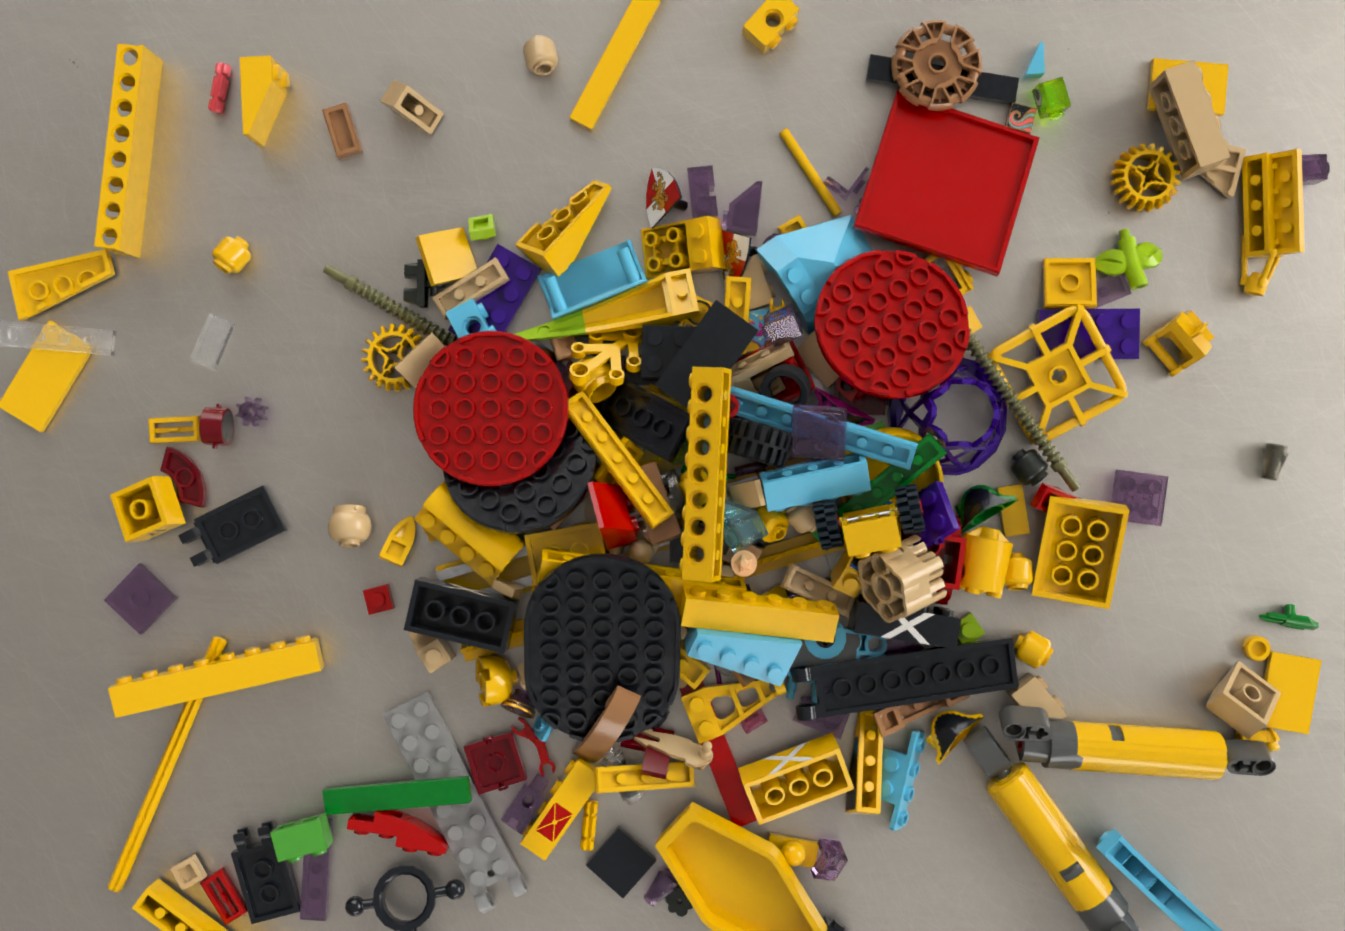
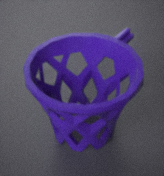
M962 358L959 366L938 388L920 395V399L911 408L906 403L907 398L890 399L887 411L889 427L902 428L910 418L919 428L918 435L925 437L926 433L930 432L933 436L937 437V441L947 451V454L944 455L945 458L939 460L943 475L957 476L979 468L997 451L1006 432L1007 406L1004 403L1005 398L1000 397V391L996 392L997 386H992L993 381L987 379L989 375L983 374L984 368H979L980 363L967 358ZM967 370L969 373H971V374H972L973 376H975L977 379H975V378L969 376L968 374H966V373H964V372H962V371ZM957 373L965 378L953 376ZM951 384L977 386L986 393L992 407L993 418L988 430L973 443L968 441L948 442L947 434L941 428L933 425L937 416V406L934 400L948 391ZM922 404H924L928 411L923 420L913 413ZM996 428L995 436L993 440L990 441V438ZM963 449L964 451L953 456L949 450ZM970 451H977L970 461L961 463L957 460V458ZM949 461H950V462L953 463L954 465H951V464H942V463H946V462H949Z

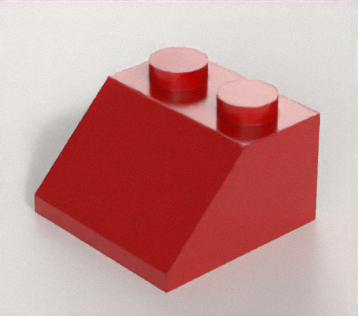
M599 482L587 483L598 526L607 549L638 541L635 533L640 531L636 516L631 517L629 509L634 507L620 485Z

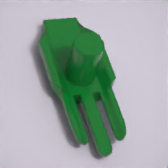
M1293 604L1285 605V615L1269 612L1266 615H1259V618L1263 621L1277 623L1288 628L1313 631L1319 627L1318 622L1313 621L1310 617L1296 615V606Z

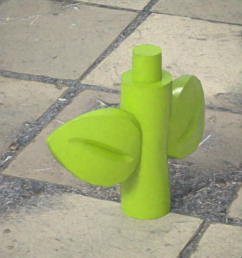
M1122 229L1119 231L1121 240L1117 242L1119 250L1110 249L1096 257V270L1110 276L1124 273L1131 290L1144 288L1149 284L1143 268L1150 269L1158 266L1162 261L1163 252L1158 246L1150 242H1143L1137 245L1136 238L1130 235L1129 229Z

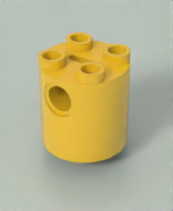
M980 526L968 533L963 532L962 537L967 538L960 589L980 595V593H985L987 596L1001 598L1013 543H1010L1000 530Z

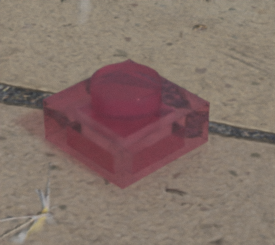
M760 708L740 723L745 733L748 734L766 723L768 719Z

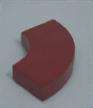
M166 447L160 471L168 474L176 483L178 501L205 508L207 498L206 484L200 469L185 453L172 447Z

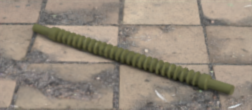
M329 264L325 266L323 273L344 284L345 289L350 292L355 291V295L361 294V298L364 299L366 297L367 302L373 301L374 306L380 305L379 308H385L386 313L392 312V316L395 317L397 315L398 320L404 319V323H410L411 328L416 326L417 331H423V335L432 332L444 345H450L457 340V336L451 337V333H445L444 328L439 330L438 325L433 326L432 321L426 322L425 317L421 319L420 314L414 315V311H408V307L402 308L401 303L395 304V300L392 299L390 301L389 296L383 297V293H377L376 288L371 290L370 285L365 286L364 281L359 282V279L354 275L348 276Z

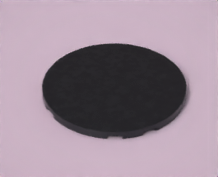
M568 418L564 437L554 455L537 472L521 481L503 486H479L458 480L445 471L443 473L453 501L472 521L495 532L525 534L554 525L569 515L579 505L589 490L587 483L593 481L597 454L571 419Z

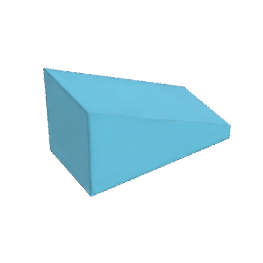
M1040 42L1035 48L1022 79L1041 78L1045 74L1044 42Z

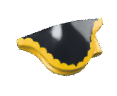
M948 710L939 713L934 718L931 725V734L926 741L937 751L936 763L938 765L984 718L982 714L964 715L957 711Z

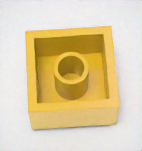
M151 476L110 494L125 542L146 541L186 523L170 476Z

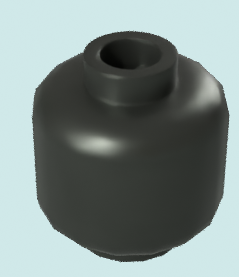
M1021 449L1012 457L1014 462L1010 466V470L1023 485L1031 484L1035 486L1048 475L1049 465L1037 450L1030 449L1025 451Z

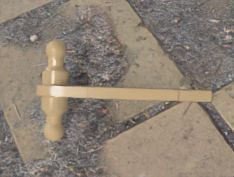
M646 729L641 734L656 739L659 742L634 737V740L645 748L648 746L669 757L685 761L684 765L693 768L697 767L699 770H704L706 765L711 763L713 759L712 743L709 741L699 745L692 743L690 739L654 732L653 729Z

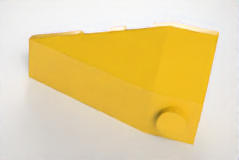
M593 180L570 198V204L560 210L557 208L550 213L552 217L542 225L538 222L533 225L519 239L515 246L542 270L559 277L568 269L569 265L578 255L612 189L611 186Z

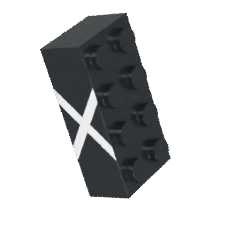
M420 577L414 581L404 630L505 653L510 647L520 599Z
M862 594L859 595V598H855L848 620V627L854 633L952 649L957 648L961 618L954 615V611L941 606H934L933 610L925 607L905 618L887 623L864 599Z

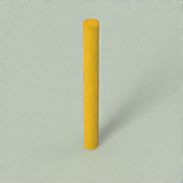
M788 128L781 131L779 135L832 215L836 217L843 211Z

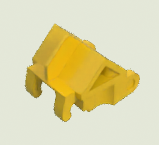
M1188 310L1185 313L1183 311L1180 312L1164 327L1151 333L1142 343L1151 348L1169 370L1168 374L1173 377L1205 357L1212 347L1209 342L1215 337L1207 329L1208 323H1202L1192 310ZM1157 338H1170L1181 350L1178 354L1181 361L1178 364L1158 342Z

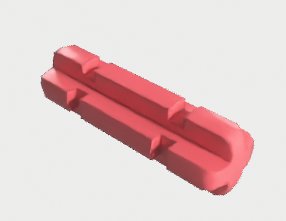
M218 62L215 66V73L217 75L213 77L210 94L212 99H209L208 109L214 113H223L225 105L223 100H226L229 84L227 77H230L231 67L228 64Z

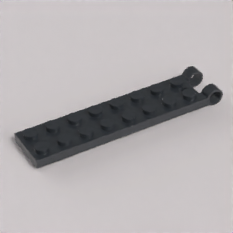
M1010 636L957 644L956 649L933 647L791 668L792 682L815 680L817 703H805L795 706L797 720L799 721L1019 688L1013 638ZM825 686H829L830 688L829 692L824 693L823 691Z

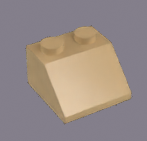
M1237 661L1212 691L1205 707L1249 739L1267 726L1281 692L1240 661Z

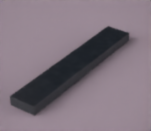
M870 54L866 82L899 87L897 81L894 82L892 77V57ZM931 64L935 70H942L944 68L942 65ZM962 70L960 75L968 77L969 73H967V71ZM982 72L977 79L978 86L969 97L1011 105L1012 102H1016L1019 78ZM912 73L906 76L909 83L915 80ZM952 86L946 89L949 95L954 93Z

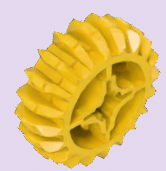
M1141 143L1137 148L1132 146L1128 149V152L1121 153L1119 156L1121 160L1114 162L1113 165L1117 169L1112 170L1110 175L1116 177V179L1112 180L1110 185L1117 186L1113 194L1117 195L1120 193L1122 197L1119 198V203L1127 201L1126 209H1131L1135 205L1136 212H1141L1143 209L1146 212H1151L1153 208L1158 210L1163 207V203L1167 204L1172 200L1170 196H1174L1178 192L1174 188L1180 185L1181 182L1175 178L1181 173L1179 170H1174V166L1178 164V161L1171 162L1172 153L1164 155V147H1159L1156 150L1155 143H1151L1147 147L1145 143ZM1139 159L1149 161L1144 167L1132 164L1134 160ZM1129 179L1132 181L1133 187H1131ZM1146 189L1159 191L1153 197L1141 195Z
M390 324L389 332L385 326H381V335L373 331L371 334L375 338L374 341L370 339L365 340L370 345L369 349H361V352L368 354L367 357L361 358V362L369 364L363 368V371L366 373L372 372L368 379L370 381L377 379L376 386L379 388L385 384L386 391H391L393 384L396 392L401 391L402 384L405 389L409 390L411 385L403 376L388 378L391 372H395L394 366L398 362H395L386 352L397 354L400 360H402L409 349L407 347L410 343L414 349L423 337L420 334L414 336L415 330L413 328L408 329L406 332V326L400 324L398 330L395 324ZM402 338L401 342H397L392 348H386L382 345L389 339ZM378 353L384 357V364L382 366L384 370L382 372L377 364Z

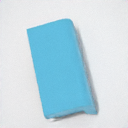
M630 239L571 263L568 269L559 277L550 273L537 276L553 320L603 302L647 282Z

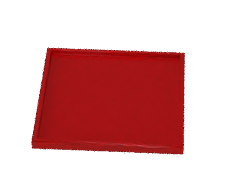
M897 90L853 229L997 277L1002 268L1040 137L1008 128L953 108L931 111L922 105L917 107L907 101Z

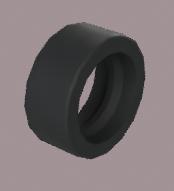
M781 364L772 368L760 385V395L776 399L771 392L773 380L779 376H788L794 379L800 387L798 400L791 404L803 408L811 395V383L807 374L801 368L791 364Z

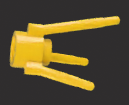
M1242 235L1241 279L1239 285L1245 286L1244 293L1264 296L1268 283L1281 257H1275L1277 249H1272L1263 272H1251V275L1247 277V258H1245L1244 235Z

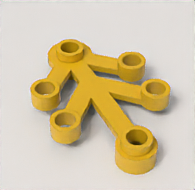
M642 328L589 334V344L575 342L571 346V356L575 359H583L586 354H598L588 363L575 362L570 366L569 378L577 386L585 385L590 379V374L608 360L611 363L609 383L614 386L622 385L624 382V372L621 370L620 351L627 346L629 357L626 359V369L633 373L641 370L638 345L642 344ZM604 340L616 341L613 344H603Z

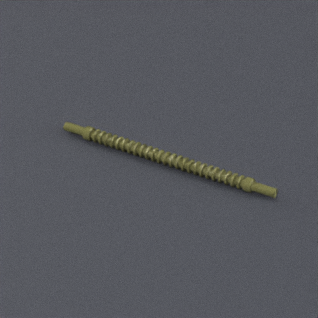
M970 333L966 350H971V357L975 356V362L980 363L979 368H984L983 374L989 375L987 379L993 381L992 386H997L996 392H1001L1000 397L1006 399L1004 401L1005 404H1010L1008 408L1014 410L1013 415L1018 416L1017 421H1022L1021 426L1027 428L1025 430L1026 433L1030 432V439L1034 438V444L1039 445L1038 450H1043L1042 456L1048 457L1046 461L1051 462L1050 467L1052 470L1060 474L1072 492L1078 490L1081 486L1067 468V461L1063 457H1059L1060 452H1055L1056 446H1051L1052 441L1046 439L1048 435H1043L1042 433L1044 429L1038 428L1039 423L1034 422L1035 417H1030L1031 411L1025 410L1027 406L1021 404L1023 400L1017 399L1018 393H1013L1014 388L1008 386L1010 382H1005L1004 379L1006 377L1000 375L1001 370L996 369L997 364H992L993 359L987 357L989 353L983 351L984 346L980 347V341L974 339L976 335H971Z

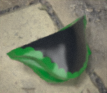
M976 485L969 488L964 493L961 503L955 507L961 517V534L1003 511L1018 501V499L1013 495H1001L986 485Z

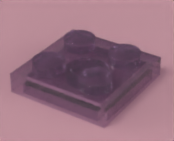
M794 404L792 410V457L844 461L846 454L847 408Z

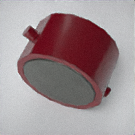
M216 404V407H205L200 417L199 430L202 443L212 445V449H217L218 445L228 446L233 438L234 420L232 411L229 408H221L222 404Z

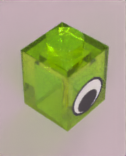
M1063 77L1039 83L1032 90L1040 119L1049 117V120L1058 119L1064 116V112L1071 107Z

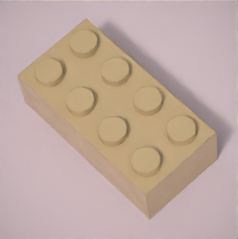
M1195 60L1164 70L1148 88L1174 159L1178 161L1177 167L1181 171V178L1185 180L1211 171L1230 158V146L1228 141L1223 138L1220 130L1221 121L1213 111L1211 94L1205 89L1202 70L1200 67H1197Z

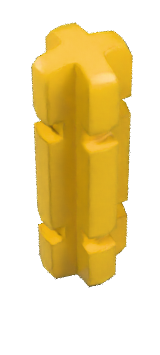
M587 800L584 804L585 814L583 816L581 833L583 837L580 843V849L584 851H592L594 849L595 839L593 837H595L597 815L595 814L598 811L597 801Z

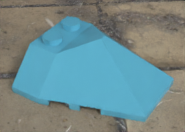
M852 215L777 235L755 250L767 270L775 272L798 309L795 315L807 334L815 331V307L821 290L831 274L849 259L859 254L873 251L863 233L853 229L855 220Z

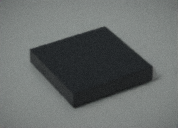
M618 826L586 862V866L619 896L624 898L656 862V858L624 829Z

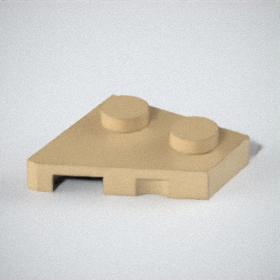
M1229 145L1230 158L1211 171L1199 175L1225 197L1232 198L1235 195L1246 149Z

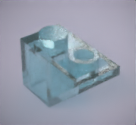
M725 499L723 534L725 543L733 550L734 554L760 542L769 534L757 511Z

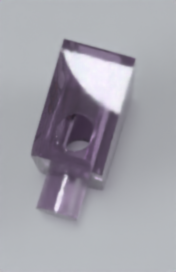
M537 773L530 784L524 782L502 813L501 821L522 835L546 799L543 791L550 781L540 773ZM526 795H531L534 798L532 803L524 802Z

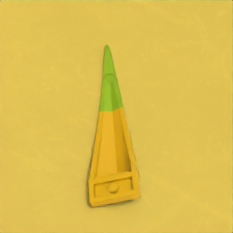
M690 268L664 273L603 302L554 321L515 333V335L521 336L528 341L643 328V325L675 324L677 320L700 316Z

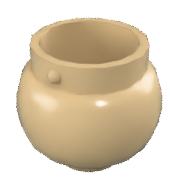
M347 504L338 505L333 508V515L328 522V533L330 538L335 542H339L340 547H359L360 542L366 541L371 534L372 523L367 515V508L365 506Z

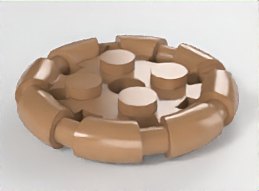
M929 20L921 22L919 27H911L898 40L895 46L897 49L896 53L892 55L891 71L894 82L897 81L900 87L898 91L911 104L917 107L918 105L925 106L927 110L931 111L948 110L953 108L954 104L958 102L961 104L966 101L978 86L977 79L982 74V57L980 49H976L973 43L975 41L974 38L961 26L947 24L945 20ZM942 34L951 36L950 42L940 40ZM925 36L928 40L922 43L920 37ZM964 48L967 53L964 56H962V53L960 51V49ZM906 52L914 53L912 59L905 57ZM940 59L944 64V68L942 70L933 69L931 60ZM961 71H967L969 73L968 77L961 76ZM912 73L915 80L909 83L906 76ZM952 86L954 93L949 95L946 89ZM923 91H933L932 96L923 95Z

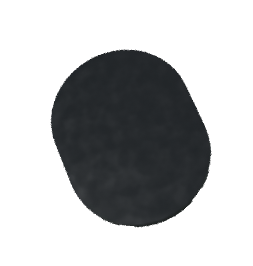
M590 554L573 558L554 568L539 582L529 599L524 618V677L529 699L541 714V718L548 725L568 734L572 739L583 741L605 710L606 701L617 686L639 694L641 697L634 713L616 742L632 739L634 735L646 729H651L662 719L670 705L673 704L678 691L681 648L679 608L666 582L646 565L634 559L615 554Z

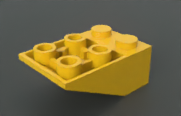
M703 216L655 226L653 229L651 227L641 229L646 279H654L664 273L690 268L691 274L726 269L721 219Z

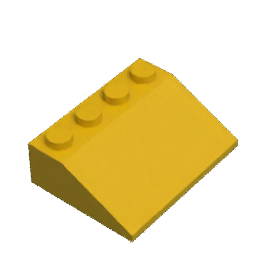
M1050 496L1031 595L1110 609L1130 511L1128 507L1123 504L1099 500Z

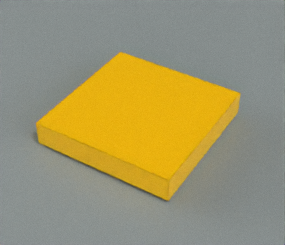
M463 227L418 235L415 238L431 286L459 281L477 269Z
M1095 258L1043 259L1044 309H1065L1076 304L1084 305V309H1095L1097 307Z

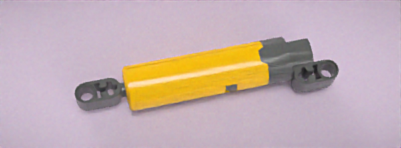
M1010 705L1003 707L999 711L1003 735L1009 740H1015L1019 761L1041 763L1045 768L1205 780L1221 779L1226 768L1232 774L1266 776L1276 769V764L1266 743L1235 739L1225 741L1223 736L1217 731L1049 720L1047 712L1043 708Z
M986 726L981 727L964 738L963 741L968 750L991 779L987 784L986 791L1089 931H1139V926L1127 911L1128 902L1027 764L1024 762L1012 764L1005 751Z

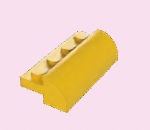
M1293 149L1272 154L1266 152L1244 157L1242 179L1245 258H1268L1274 248L1277 249L1275 257L1305 252L1302 150Z
M445 481L428 497L423 504V508L414 518L418 524L490 585L493 584L495 579H498L526 545L516 534L495 532L478 525L468 518L453 501Z

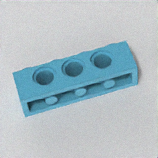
M473 298L445 312L458 338L470 334V327L475 323L481 325L479 332L497 331L494 325H488L485 318L489 315L483 304H477Z

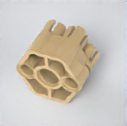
M912 535L902 540V547H898L895 552L882 553L878 551L858 562L862 595L887 623L905 618L947 595V590L945 589L938 593L936 592L945 587L944 581L939 577L943 574V562L939 556L936 557L935 553L931 551L926 553L927 547L924 542L913 546L914 543L921 540V537L918 535Z

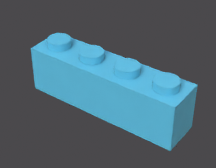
M856 453L759 473L768 512H779L788 507L798 505L808 506L813 502L822 500H836L838 497L846 495L857 496L871 490L867 461L864 456Z

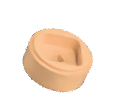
M739 550L731 558V567L737 575L749 576L755 571L757 560L752 552Z

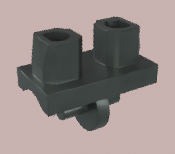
M417 259V263L404 265V277L406 279H417V288H404L403 300L407 303L416 304L420 308H428L429 288L430 297L438 294V288H445V284L430 285L422 259Z

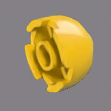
M479 656V660H476L475 675L476 682H479L480 690L483 692L478 694L481 705L485 707L503 703L511 695L513 685L517 684L516 670H511L509 663L500 656Z

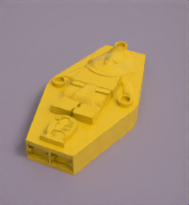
M691 802L659 835L655 847L701 921L713 931H827L826 923L782 852L773 843L694 802Z

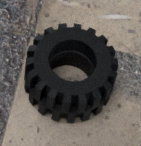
M739 417L731 418L727 453L778 468L785 467L793 436L787 431Z

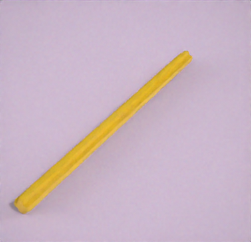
M214 636L204 658H209V661L218 660L219 656L222 655L227 640L220 636ZM203 698L187 701L182 708L108 883V889L117 893L124 887Z

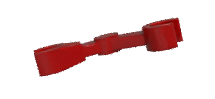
M518 717V720L524 724V729L518 730L512 725V731L519 736L529 739L537 747L541 761L539 765L540 774L542 776L545 775L543 770L544 764H550L554 773L556 766L554 761L549 759L546 742L538 739L525 718Z

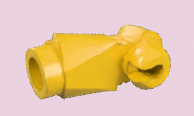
M1269 727L1266 730H1260L1249 739L1238 731L1235 733L1236 740L1266 743L1270 752L1277 751L1280 748L1277 741H1281L1278 734Z

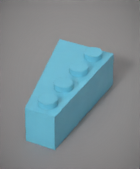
M693 627L689 628L683 640L687 656L780 687L802 646L801 639Z

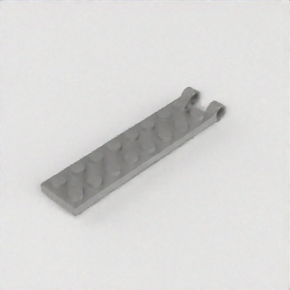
M430 691L385 712L383 716L415 780L469 776L472 795L470 803L430 806L429 808L474 895V900L480 913L484 914L495 908L494 900L487 887L506 877L515 897L528 892L526 880L521 874L482 794L478 795L473 776ZM493 870L495 875H488V871Z

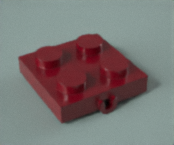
M512 730L495 736L483 737L482 740L464 745L478 795L496 789L503 791L509 785L527 780V774Z

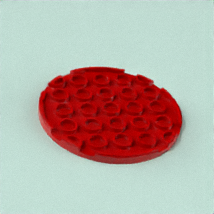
M869 251L859 254L840 265L823 286L814 314V328L818 346L833 371L854 388L864 393L887 399L915 397L938 387L959 366L967 349L970 336L968 309L957 285L933 262L929 263L917 257V254L907 251Z
M502 331L471 333L458 338V340L447 347H443L429 361V365L422 377L420 376L413 401V419L416 433L431 460L443 471L458 480L479 486L508 485L521 481L537 472L551 459L564 437L569 418L567 388L555 363L541 348L521 336Z

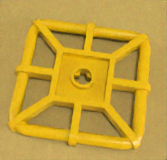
M1076 304L1075 306L1065 308L1036 325L1033 323L1027 326V330L1001 343L987 356L993 359L992 364H997L996 369L1001 370V376L1004 373L999 363L1026 371L1033 385L1018 392L1017 399L1023 400L1037 392L1044 405L1038 421L1039 429L1043 428L1045 431L1053 407L1064 401L1068 402L1074 417L1045 433L1043 431V435H1048L1047 440H1053L1077 426L1082 427L1086 425L1088 420L1118 405L1124 398H1127L1129 393L1126 391V383L1110 354L1111 348L1109 344H1105L1091 315L1084 309V305ZM1072 317L1064 343L1049 350L1041 333ZM1080 321L1083 322L1096 347L1094 352L1081 359L1073 347ZM1031 338H1034L1042 353L1041 356L1028 363L1001 356ZM1101 357L1116 388L1092 382L1084 366ZM1056 369L1064 371V374L1061 376L1062 381L1060 382L1056 379L1052 380L1053 371ZM1089 388L1113 394L1112 397L1084 412L1081 411L1074 396ZM1018 421L1025 436L1031 441V444L1035 445V439H1030V432L1026 433L1025 430L1027 428L1021 426L1022 421Z

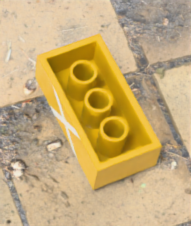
M833 732L738 768L744 789L759 825L854 789Z

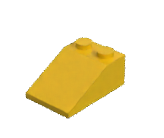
M271 55L240 57L243 135L259 147H264L287 96L286 87L290 85L289 75Z

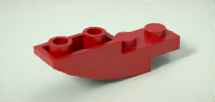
M395 809L376 811L374 815L353 813L348 819V830H354V833L358 835L375 833L385 839H391L395 836L397 837L395 847H400L405 852L421 850L427 851V854L431 856H441L446 854L449 849L443 834L419 818Z

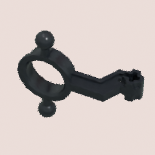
M401 865L388 870L379 879L374 889L373 898L363 900L359 896H352L347 900L345 909L352 917L361 915L364 910L375 909L376 916L385 926L395 931H418L417 928L430 918L435 908L436 898L447 896L452 900H458L464 895L465 886L462 881L453 879L446 886L435 888L432 879L425 871L415 866ZM400 875H412L418 878L425 886L427 893V902L423 912L412 920H401L394 917L388 910L385 902L386 890L390 882Z

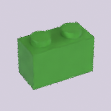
M326 813L278 825L270 832L278 862L287 860L288 863H293L301 860L303 855L312 854V856L324 854L334 842Z

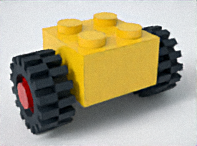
M916 483L895 487L898 508L895 506V503L845 512L842 518L839 517L835 500L814 503V518L821 548L826 550L844 546V534L849 557L865 558L870 556L872 552L877 551L882 553L895 552L898 547H902L901 531L897 517L899 514L904 535L926 531L921 499H919Z

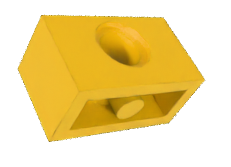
M766 0L743 25L742 34L763 54L769 48L773 50L782 40L780 37L786 29L791 31L798 23L799 19L797 17L800 8L791 0ZM768 19H775L779 25L770 27L766 21Z

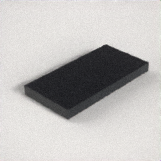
M715 300L655 386L687 408L688 401L691 399L689 376L692 373V367H723L731 369L759 330ZM710 388L705 391V399L707 401L712 396Z
M624 379L622 385L617 386L610 397L601 401L597 408L613 431L670 463H673L686 439L687 427L690 425V415L688 412Z

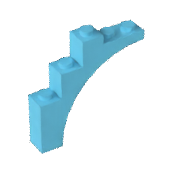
M1114 828L1111 832L1107 831L1099 838V844L1096 848L1183 931H1222L1161 875Z

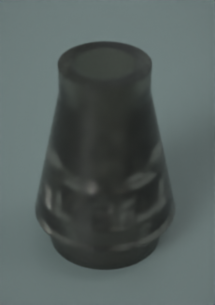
M1266 443L1265 448H1262L1261 478L1277 481L1278 475L1289 455L1287 453L1288 446Z

